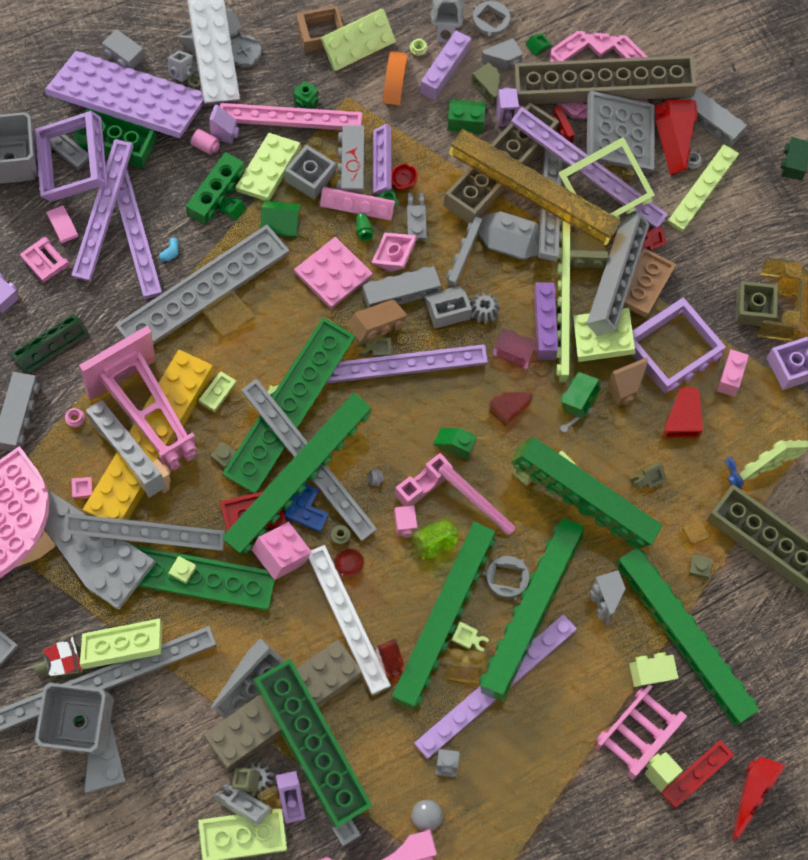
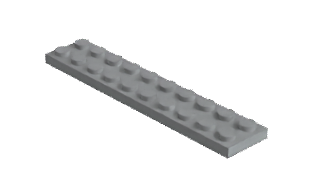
M265 225L117 323L115 327L125 339L148 326L152 333L154 345L289 255V249L272 229Z

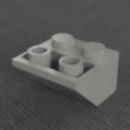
M460 286L423 295L435 329L471 318V305L466 293Z
M618 570L596 577L589 592L592 602H596L598 608L596 610L597 616L600 621L603 620L604 626L609 624L625 591V586Z

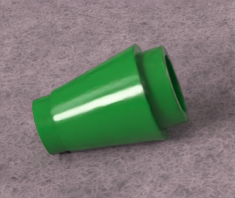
M365 213L358 214L356 216V236L361 241H369L373 238L374 229Z

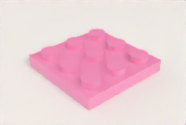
M336 237L294 269V273L331 310L373 277V273Z

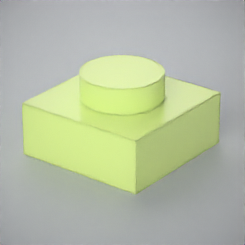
M178 556L169 571V576L187 584L196 569V565Z

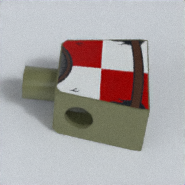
M73 636L42 650L45 660L33 664L36 675L48 672L53 682L84 676Z

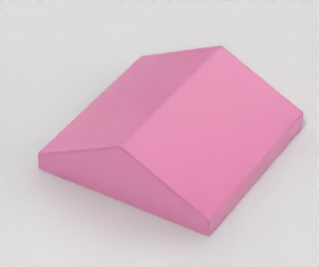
M384 233L371 263L392 272L403 269L415 245L417 236Z

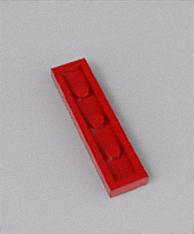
M719 740L664 789L661 795L676 809L726 764L734 754Z

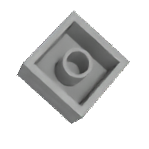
M305 145L285 169V182L315 200L322 192L323 187H326L336 175V163L308 145Z

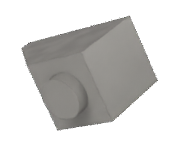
M512 38L483 50L481 62L483 64L489 62L493 67L503 70L514 69L515 63H522L523 53Z

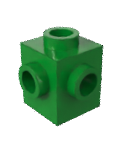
M303 81L293 91L294 105L298 108L313 109L319 102L318 89L313 84Z

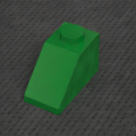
M441 428L433 445L468 461L476 445L477 435L461 428Z

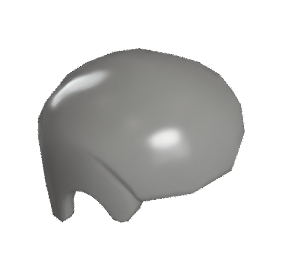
M425 799L418 802L412 809L411 819L413 825L420 831H433L443 823L444 812L436 801Z

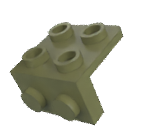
M570 233V267L605 269L608 260V252L605 251V236L602 234Z

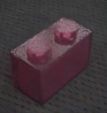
M502 328L494 345L492 355L527 369L536 351L538 342H535L530 337L518 335L513 330Z

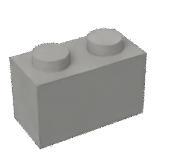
M117 29L102 42L105 56L115 60L118 65L124 68L134 69L145 58L143 48Z

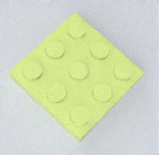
M629 308L622 309L616 331L596 336L587 325L590 313L573 316L579 362L635 354Z

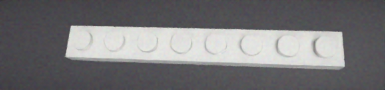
M325 545L311 550L312 553L308 560L353 657L362 670V676L371 695L373 696L389 689V681Z

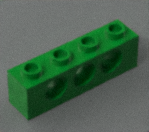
M225 152L187 203V215L204 225L209 220H212L217 208L224 204L228 193H232L235 183L243 176L245 172L244 162Z

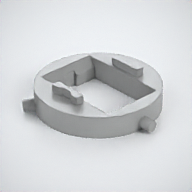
M486 1L472 7L475 9L473 12V25L481 34L488 37L497 36L504 33L509 27L512 10H508L503 4L496 1ZM485 8L504 19L502 24H499L496 29L478 18Z
M503 556L494 560L490 564L488 571H483L491 592L500 598H514L515 602L518 601L517 597L522 594L529 583V571L524 564L525 560H519L512 556ZM496 566L522 571V582H520L519 589L493 584Z

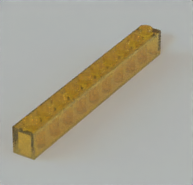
M462 129L451 144L449 151L451 156L606 246L621 222L614 215L608 214L600 207L586 201L583 197L577 196L566 187L558 185L552 179L541 175L535 169L527 167L519 160L507 155L504 151L498 150L488 142L474 136L471 132Z

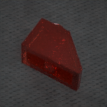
M503 392L500 396L496 395L490 401L489 412L506 427L532 403L533 394L531 392Z
M394 638L376 647V656L386 677L394 679L401 676L405 665L396 639Z

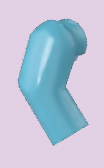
M177 238L169 239V248L159 254V258L163 262L171 261L178 256Z

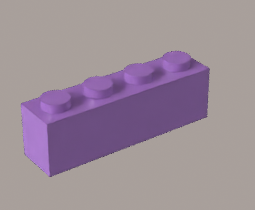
M536 283L534 289L537 360H556L558 340L555 283Z

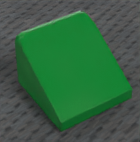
M542 33L531 35L525 44L534 56L552 47L550 41Z
M229 197L219 208V211L237 222L247 211V208L242 200Z

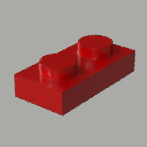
M556 107L552 117L559 121L557 127L559 130L558 134L573 144L575 134L562 107Z

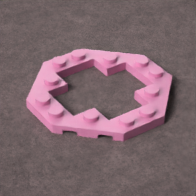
M576 31L551 49L550 62L568 61L586 47H589L599 58L612 49L621 58L647 56L627 36L619 35V37H613L604 33H595L593 35L585 34L584 31ZM645 99V100H635V101H640V102L647 103V102H648V99ZM582 102L557 104L562 107L563 111L570 118L587 120V104L584 105Z

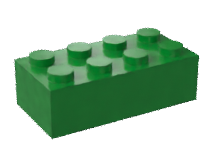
M87 108L85 113L92 111L101 117L104 155L109 157L114 139L132 143L133 149L128 164L144 169L157 141L156 130ZM86 127L76 130L74 134L75 143L82 149L88 150Z

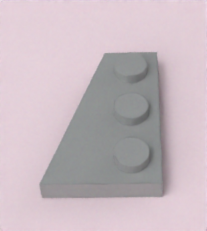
M111 723L106 752L100 756L88 754L85 795L126 783Z

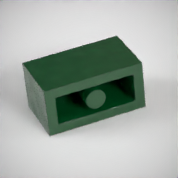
M791 137L789 144L786 143L783 154H786V156L781 161L780 168L783 169L781 176L803 181L808 167V141Z

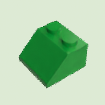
M450 98L447 130L482 134L485 102Z

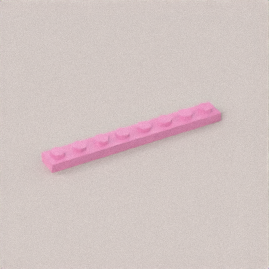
M220 103L222 109L234 117L237 123L342 130V125H362L363 118L362 112Z

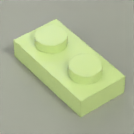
M220 371L199 399V404L215 413L237 384L236 380Z

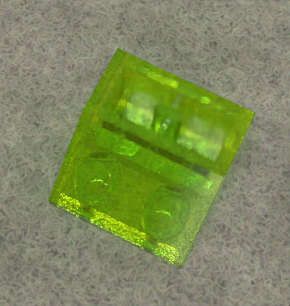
M445 517L413 532L411 541L421 559L426 557L430 559L435 557L439 551L443 549L447 551L455 546L459 529L448 517Z

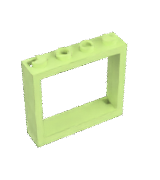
M624 137L558 173L589 231L594 230L596 232L604 228L603 223L610 221V223L620 219V214L624 212L629 214L635 211L636 205L642 203L644 206L653 201L651 197L655 196ZM622 147L647 194L592 223L567 177Z

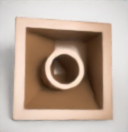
M647 357L612 372L608 389L618 406L622 404L628 405L635 400L648 363Z

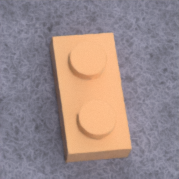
M157 459L153 464L161 472L166 488L161 490L164 494L170 490V470L166 464H161Z

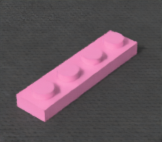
M323 187L320 206L357 214L365 213L367 216L392 220L395 205L393 200Z

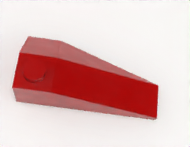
M667 100L655 106L656 124L671 176L687 170L691 152L689 148L690 140L694 137L693 125L694 122H697L698 117L695 100Z
M759 757L756 761L751 760L746 768L748 774L743 784L731 838L732 841L735 842L739 839L752 819L753 812L761 805L764 795L773 787L783 771L784 764L763 757Z

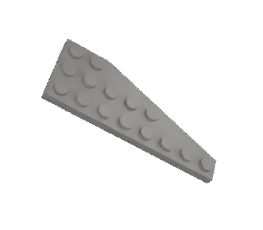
M48 490L49 514L44 529L86 588L117 610H120L155 565V560L125 540L63 533L65 513L86 514Z

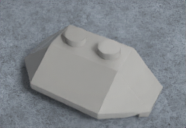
M501 211L481 216L482 225L478 235L488 249L522 260L539 255L540 226L536 222Z

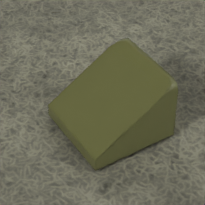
M235 768L231 789L256 793L260 772L251 768Z

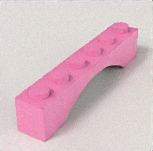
M427 830L410 835L398 850L382 860H433V858L437 857L431 831ZM324 858V859H321V860H332V859H330V858Z

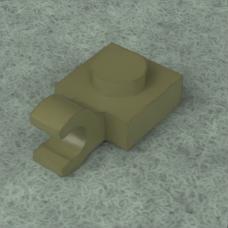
M660 462L642 469L643 475H636L630 478L631 485H635L636 489H640L645 485L648 488H652L667 481Z

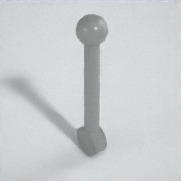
M592 408L589 409L587 414L592 412ZM576 417L567 425H562L560 431L566 433L568 428L581 418Z

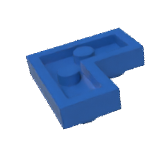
M305 484L307 488L300 496L296 494L292 499L294 501L293 504L287 509L284 516L290 521L321 533L329 514L312 507L319 489Z

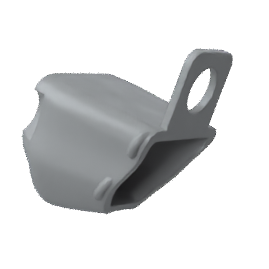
M463 0L432 1L430 15L431 23L438 26L437 42L447 43L454 34L455 28L463 25ZM448 30L451 33L450 38L443 39L440 35L441 32Z

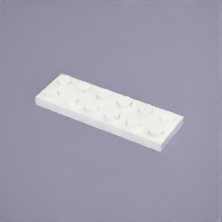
M187 0L204 104L239 101L240 96L224 0Z

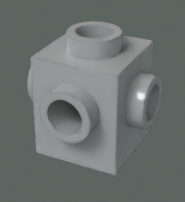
M179 50L167 58L169 77L183 82L194 74L193 55Z

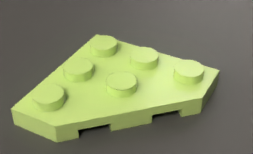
M781 440L775 443L771 451L760 454L756 462H751L744 467L745 470L739 473L743 480H752L758 477L759 473L766 472L767 470L769 472L781 466V461L786 462L790 459L792 461L808 451V441Z

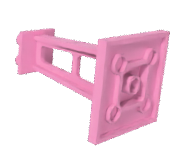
M148 326L80 364L79 367L88 398L91 400L108 390L159 453L161 464H166L170 471H174L180 466L178 460L183 456L187 461L197 456L195 452V435L193 432L189 435L186 434L148 367L156 361L152 333ZM137 372L140 373L155 399L154 404L141 411L137 410L118 385ZM157 409L163 412L178 438V441L171 446H165L145 420L147 415Z

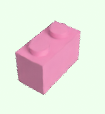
M730 350L719 381L718 392L735 397L740 387L749 355Z

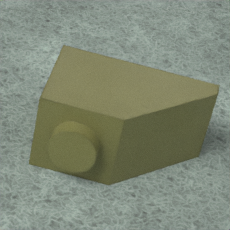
M488 62L472 73L471 83L494 107L497 101L500 73L496 67H493Z

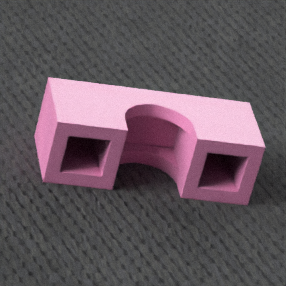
M439 453L425 464L424 470L415 478L410 476L396 486L395 497L404 507L413 506L446 480L439 473V468L445 463L452 469L453 466Z

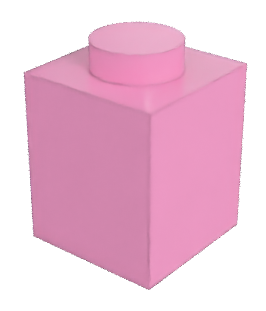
M414 505L395 508L394 518L397 536L409 538L417 534Z

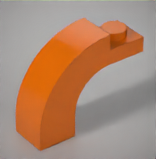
M390 52L382 103L400 106L408 54Z

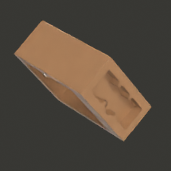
M337 6L296 13V24L304 52L325 49L321 37L310 39L307 25L334 21L336 30L343 27L342 12L339 13Z

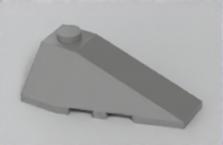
M260 638L245 654L211 707L226 719L259 695L251 680L285 660Z

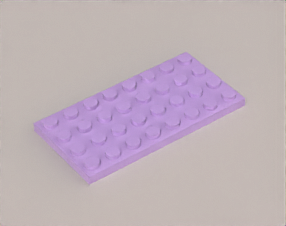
M78 51L74 52L46 87L45 92L46 95L177 138H181L204 104L202 92L139 72L132 68H124L117 63Z

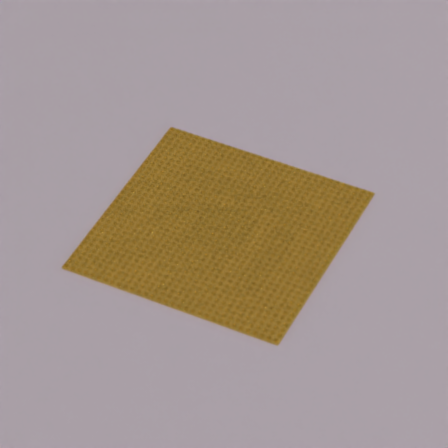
M346 97L334 111L362 112L363 195L378 197V195L373 193V130L385 124L391 126V171L403 163L415 166L418 173L416 185L410 190L401 191L396 189L391 182V190L389 191H393L396 199L399 201V204L394 206L392 220L367 216L374 229V234L371 240L361 241L356 236L357 213L320 206L322 192L314 200L285 182L284 175L269 201L301 204L297 238L278 236L289 249L290 254L153 345L156 362L148 367L158 383L177 351L181 350L213 365L214 375L205 391L220 371L236 380L237 384L215 413L199 404V401L197 402L183 426L187 435L192 432L195 435V452L197 456L190 461H187L184 456L178 460L180 466L176 470L170 471L169 474L171 480L170 490L164 494L162 491H159L150 498L144 493L129 520L222 530L226 534L227 530L220 501L252 493L223 477L222 473L225 469L213 461L210 455L222 442L237 451L259 417V413L243 395L241 390L256 378L266 391L270 389V385L273 387L279 385L322 317L352 333L347 324L353 314L367 309L362 294L363 285L331 310L294 273V269L336 237L373 273V277L367 282H376L388 276L395 277L407 271L414 272L423 267L434 266L441 284L440 290L448 289L446 277L449 269L453 270L454 268L453 260L456 253L460 254V243L463 237L466 238L468 235L466 230L469 223L445 208L443 203L445 193L465 173L464 171L353 99ZM317 129L301 147L299 152L305 145H308L335 162L336 175L326 187L338 189V179H341V174H338V163H342V159L338 158V147L342 148V143H339V132H342V130ZM408 193L413 195V205H419V194L424 193L426 241L415 242L403 269L392 272L373 265L371 262L384 233L408 235ZM501 195L483 213L485 215L501 211L536 222L540 226V220ZM256 198L188 276L260 229L261 210L264 200ZM479 235L476 238L457 286L464 290L469 303L476 294L481 297L483 292L485 296L491 293L492 298L498 299V304L501 306L498 318L495 317L493 323L488 320L485 325L484 321L477 323V318H470L466 321L435 329L425 300L422 298L400 304L399 306L407 314L403 321V326L398 330H391L387 334L378 335L375 338H391L392 355L485 344L487 365L328 383L298 428V431L309 442L353 392L371 406V417L365 424L361 422L357 427L359 429L352 438L348 437L344 441L346 444L339 452L335 451L331 457L333 459L327 467L377 530L361 542L320 490L312 507L329 514L321 533L285 518L286 523L289 522L310 550L325 545L390 684L389 689L372 696L362 676L361 679L319 708L373 805L362 813L404 844L410 835L424 832L413 825L411 819L413 807L425 799L436 801L443 809L444 818L441 826L431 831L437 857L433 858V860H514L596 744L598 736L605 731L635 688L629 663L635 662V658L647 655L648 659L654 658V654H658L669 640L667 634L620 571L625 591L609 624L604 626L603 620H599L596 602H592L589 593L594 580L598 576L617 571L616 562L633 549L627 546L626 541L622 538H616L611 535L610 530L596 525L591 517L580 514L578 508L573 505H567L562 501L563 498L557 494L549 493L541 483L537 484L531 481L527 486L523 484L513 474L514 465L510 463L520 444L534 436L557 453L563 451L576 466L660 522L663 526L653 544L640 548V550L646 553L650 564L658 569L661 579L670 585L673 595L682 601L685 611L688 612L736 544L735 541L706 521L731 487L728 480L731 474L725 464V460L729 462L727 457L729 456L735 461L737 466L736 472L739 474L745 470L744 467L747 464L756 462L760 454L771 451L774 448L773 445L781 440L808 441V394L796 386L782 390L774 372L748 356L740 387L735 397L717 391L730 350L743 353L719 336L717 337L726 348L723 353L724 356L718 362L713 361L705 371H698L690 381H683L676 390H670L666 394L644 372L635 400L628 405L622 404L618 406L608 389L612 372L637 362L632 355L579 362L573 316L589 314L591 312L605 270L602 268L570 267L569 377L567 383L559 382V375H556V365L559 364V358H556V360H537L534 289L536 283H555L557 320V313H560V308H557V297H560V291H557V281L560 280V275H557V265L560 264V258L557 261H552L536 256L522 260L488 249ZM658 297L647 318L629 310L632 331L671 305ZM682 313L638 342L668 379L713 350ZM557 324V330H560L559 324ZM355 337L341 361L373 358V355L370 353L364 357L359 356V350H365L366 348L359 347V340ZM137 372L118 384L137 410H143L152 394L140 373ZM578 372L599 379L601 391L591 406L592 412L587 414L584 419L581 418L570 426L566 433H562L560 427L567 425L576 418V416L564 412L561 404V397L569 389L571 380L576 377ZM684 387L699 389L703 432L700 438L662 439L664 427L679 390ZM108 390L91 400L86 395V392H84L70 408L80 409L84 413L85 420L83 424L79 427H71L66 423L64 415L27 456L41 474L47 489L81 512H83V508L89 498L73 500L72 478L92 477L94 491L117 453L113 446L104 437L100 436L91 425L86 409L103 400L128 433L134 425V422ZM75 416L72 418V420H78V417ZM441 428H461L477 435L476 445L468 461L433 445ZM286 448L258 492L265 491L294 459ZM441 453L453 466V470L516 528L511 534L507 535L446 479L414 504L417 534L409 538L397 536L394 509L404 506L395 497V487L410 476L412 478L418 476L424 470L425 464ZM794 460L781 461V466L769 472L767 470L766 472L759 473V476L752 480H743L742 491L763 506ZM657 462L662 464L667 481L652 488H648L645 485L640 489H636L635 485H631L630 478L636 475H643L642 469ZM378 468L383 473V483H380L379 487L370 486L368 481L369 471ZM309 480L306 483L307 485L318 489V487L314 484L313 481ZM562 518L583 525V539L535 638L563 614L577 628L576 632L513 685L504 702L496 700L441 748L443 750L460 752L456 778L435 775L438 751L427 760L414 746V743L480 687L479 680L482 674H486L488 671V661L491 656H495L499 639L503 640L505 627L514 618L512 616L516 605L519 606L522 601L521 595L517 597L518 601L515 602L514 598L504 599L493 594L487 585L486 576L483 575V571L487 572L490 564L497 558L512 556L519 560H525L524 564L529 571L530 579L532 572L536 573L538 569L537 562L540 556H544L546 552L545 546L549 539L552 540L554 536L553 530L557 523L560 524ZM473 522H476L494 530V538L497 540L493 549H488L486 553L489 556L485 566H480L478 572L481 575L478 582L472 584L470 588L473 590L469 601H464L462 605L465 607L461 618H456L454 624L458 625L459 622H462L478 630L477 637L484 636L489 641L488 643L479 642V646L485 649L484 652L480 653L474 649L473 645H471L470 649H466L450 641L453 635H449L446 640L449 642L445 653L441 652L438 657L441 660L437 670H432L430 677H432L428 689L424 688L421 694L424 696L420 707L416 706L414 711H411L391 702L392 695ZM338 525L346 526L350 531L349 541L342 545L334 543L331 539V531ZM338 532L337 535L342 537L344 533ZM125 540L135 546L266 570L252 549L248 554L243 553L240 556L225 542L223 551ZM57 546L41 558L26 563L112 628L161 619L162 644H165L209 626L216 642V647L168 665L166 668L213 703L245 654L260 638L285 661L291 658L296 669L336 640L340 641L355 661L309 560H307L305 565L275 580L268 612L139 587L134 590L120 610H117L86 588ZM693 554L712 558L708 579L688 575ZM496 566L493 584L519 589L520 582H522V571ZM282 735L269 744L298 765Z

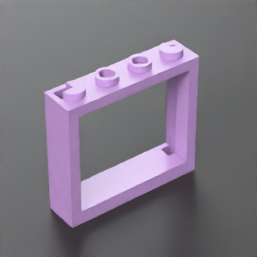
M89 111L35 129L36 159L38 161L37 173L41 197L53 202L107 185L100 116ZM86 127L91 177L54 188L50 139Z
M684 297L632 331L635 354L632 356L636 361L647 357L648 363L645 372L664 394L670 390H676L683 381H690L698 371H705L713 361L718 362L724 356L723 353L726 348ZM682 313L713 350L668 379L638 342Z

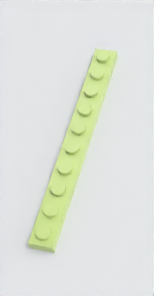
M563 208L560 215L561 231H559V242H561L558 258H560V264L557 265V275H560V280L557 281V291H560V297H557V308H560V313H557L556 321L560 325V330H557V340L560 341V346L556 358H559V364L556 365V375H559V382L567 383L569 377L570 209Z

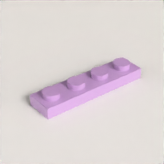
M388 124L373 130V193L376 195L391 190V126Z

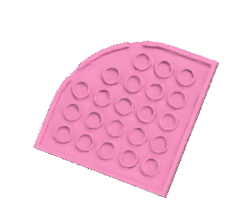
M20 446L0 460V578L15 568L31 552L43 533L49 514V494L45 481Z

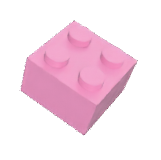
M289 522L258 537L252 548L254 554L274 580L305 565L312 553Z

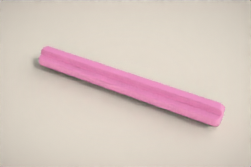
M445 463L439 468L438 471L507 535L515 530L516 527L448 464Z

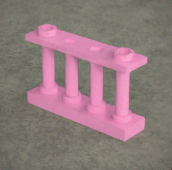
M650 684L646 689L640 688L635 694L637 699L607 733L603 731L596 739L598 741L595 747L597 750L605 745L629 765L630 771L627 776L632 780L636 778L687 717L682 711L677 716L675 714L672 715L649 696L648 693L652 689ZM642 700L667 721L668 727L665 730H659L635 709ZM629 715L654 735L655 742L652 745L643 742L622 724ZM616 730L641 750L643 756L639 760L633 759L610 739Z

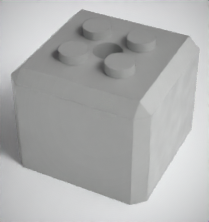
M26 112L0 115V184L31 181L38 177L36 136L31 117Z
M48 683L43 687L35 741L40 747L49 750L102 755L106 752L114 703L113 697L110 693L100 688ZM78 716H83L85 724L80 728L76 727L75 719Z

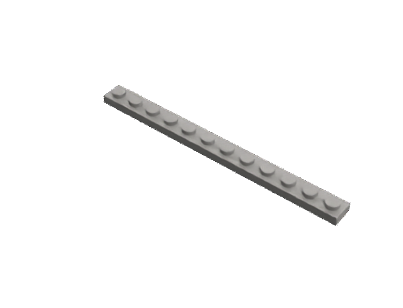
M207 626L162 644L161 654L114 663L64 684L100 688L105 691L217 645L210 627ZM43 692L1 708L0 732L38 718Z

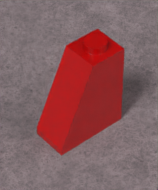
M684 387L679 390L664 427L662 439L700 438L703 432L699 389Z

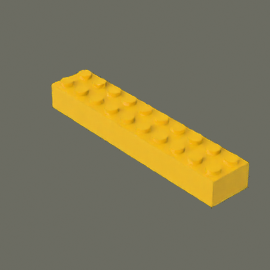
M178 350L158 384L183 427L212 379L214 372L213 365ZM153 395L150 396L143 410L155 403ZM160 409L145 417L147 423L165 446H171L175 442L177 436ZM134 424L129 434L152 462L157 459L160 461L159 453ZM118 453L114 456L84 506V514L129 520L145 493Z

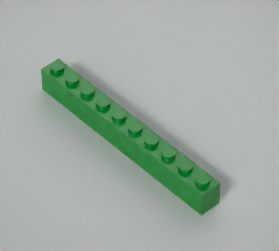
M353 392L222 537L223 542L240 556L243 553L248 554L254 546L252 543L258 537L266 534L268 525L270 523L274 525L280 518L279 513L283 509L287 510L294 501L292 499L296 494L300 496L307 488L305 484L309 480L313 481L320 473L318 470L323 465L326 467L333 459L331 457L335 451L339 452L346 444L344 441L348 437L352 438L359 430L357 427L361 422L365 424L371 417V406Z
M562 518L560 524L557 523L553 530L554 536L552 540L549 539L545 546L546 552L544 556H540L537 562L538 569L536 573L532 572L529 579L530 585L528 589L523 590L520 605H516L512 614L514 618L511 623H507L504 630L505 636L503 640L499 639L496 646L497 652L488 661V671L486 674L483 673L479 680L482 694L504 702L583 539V525Z
M473 522L394 690L391 702L411 711H414L416 706L420 707L424 698L421 694L424 688H429L432 681L430 674L432 670H437L441 661L438 657L441 652L445 653L449 644L446 640L449 635L454 634L457 624H454L457 617L461 618L465 609L462 605L465 600L469 601L473 592L470 588L473 583L478 582L481 575L478 572L480 566H485L489 557L486 553L488 549L492 550L497 539L494 538V530Z
M636 547L616 562V567L735 727L756 713L759 710L756 700L747 694L744 684L735 678L732 674V668L723 662L717 648L711 646L706 633L702 630L700 631L694 617L690 614L688 615L682 601L673 595L670 585L661 579L658 569L650 564L646 553Z

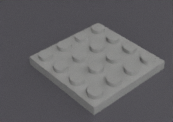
M590 91L587 99V155L590 156L624 137L641 170L650 173L654 171L655 105ZM622 147L597 160V162L634 169Z

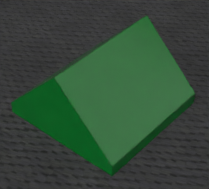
M265 200L261 210L260 229L268 225L277 236L297 238L301 204Z

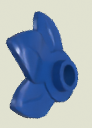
M728 456L729 462L725 460V464L731 474L728 477L731 486L734 484L742 490L741 486L744 485L740 474L736 472L737 466L735 461Z

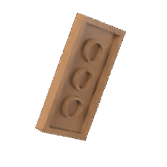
M643 248L623 307L629 308V310L647 318L676 264Z

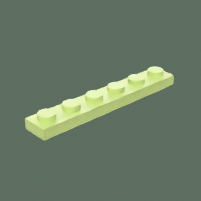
M723 145L671 215L667 224L683 233L734 163L739 153Z

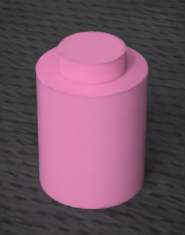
M197 129L192 136L191 145L209 155L216 153L220 147L218 138L201 129Z

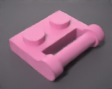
M47 237L42 238L20 254L21 259L43 283L70 265V262L54 249ZM41 249H45L57 263L53 265Z

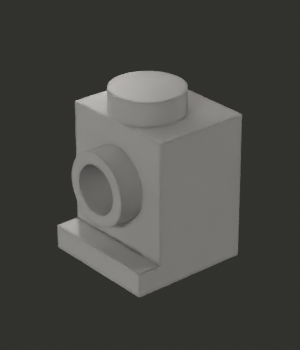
M439 749L435 775L456 778L460 752Z

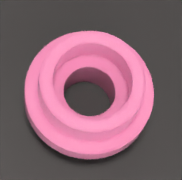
M72 408L65 415V421L71 427H79L85 420L84 413L80 409ZM77 416L78 420L73 421L72 418Z

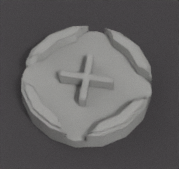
M239 35L238 38L230 40L235 66L242 68L251 67L261 58V46L254 37Z

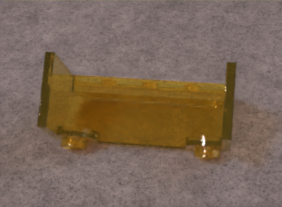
M767 257L760 271L761 275L796 279L795 310L784 312L781 322L763 320L757 336L790 341L808 337V271L797 261Z

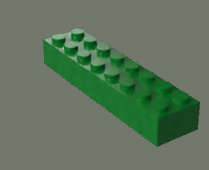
M534 436L520 444L510 461L517 471L528 474L533 482L541 483L549 493L557 494L563 498L562 501L578 508L580 514L594 519L596 525L610 530L611 535L616 538H622L626 541V545L632 549L636 547L640 549L652 545L663 526L660 522Z
M291 658L251 680L332 827L337 828L372 807L371 801Z

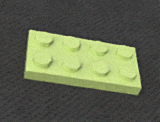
M379 9L321 37L334 71L396 42L384 9Z
M268 133L236 185L237 192L269 201L283 179L285 169L301 149V143Z
M161 619L82 634L81 668L88 669L161 654Z
M282 808L272 809L271 813L258 827L238 814L198 820L203 860H231L287 851Z

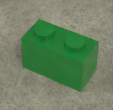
M578 372L576 377L571 380L567 392L561 397L563 411L584 419L601 391L599 379Z

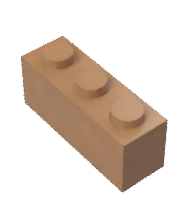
M392 299L354 313L347 327L360 342L367 339L372 340L378 335H385L391 330L400 329L404 324L403 321L407 314Z

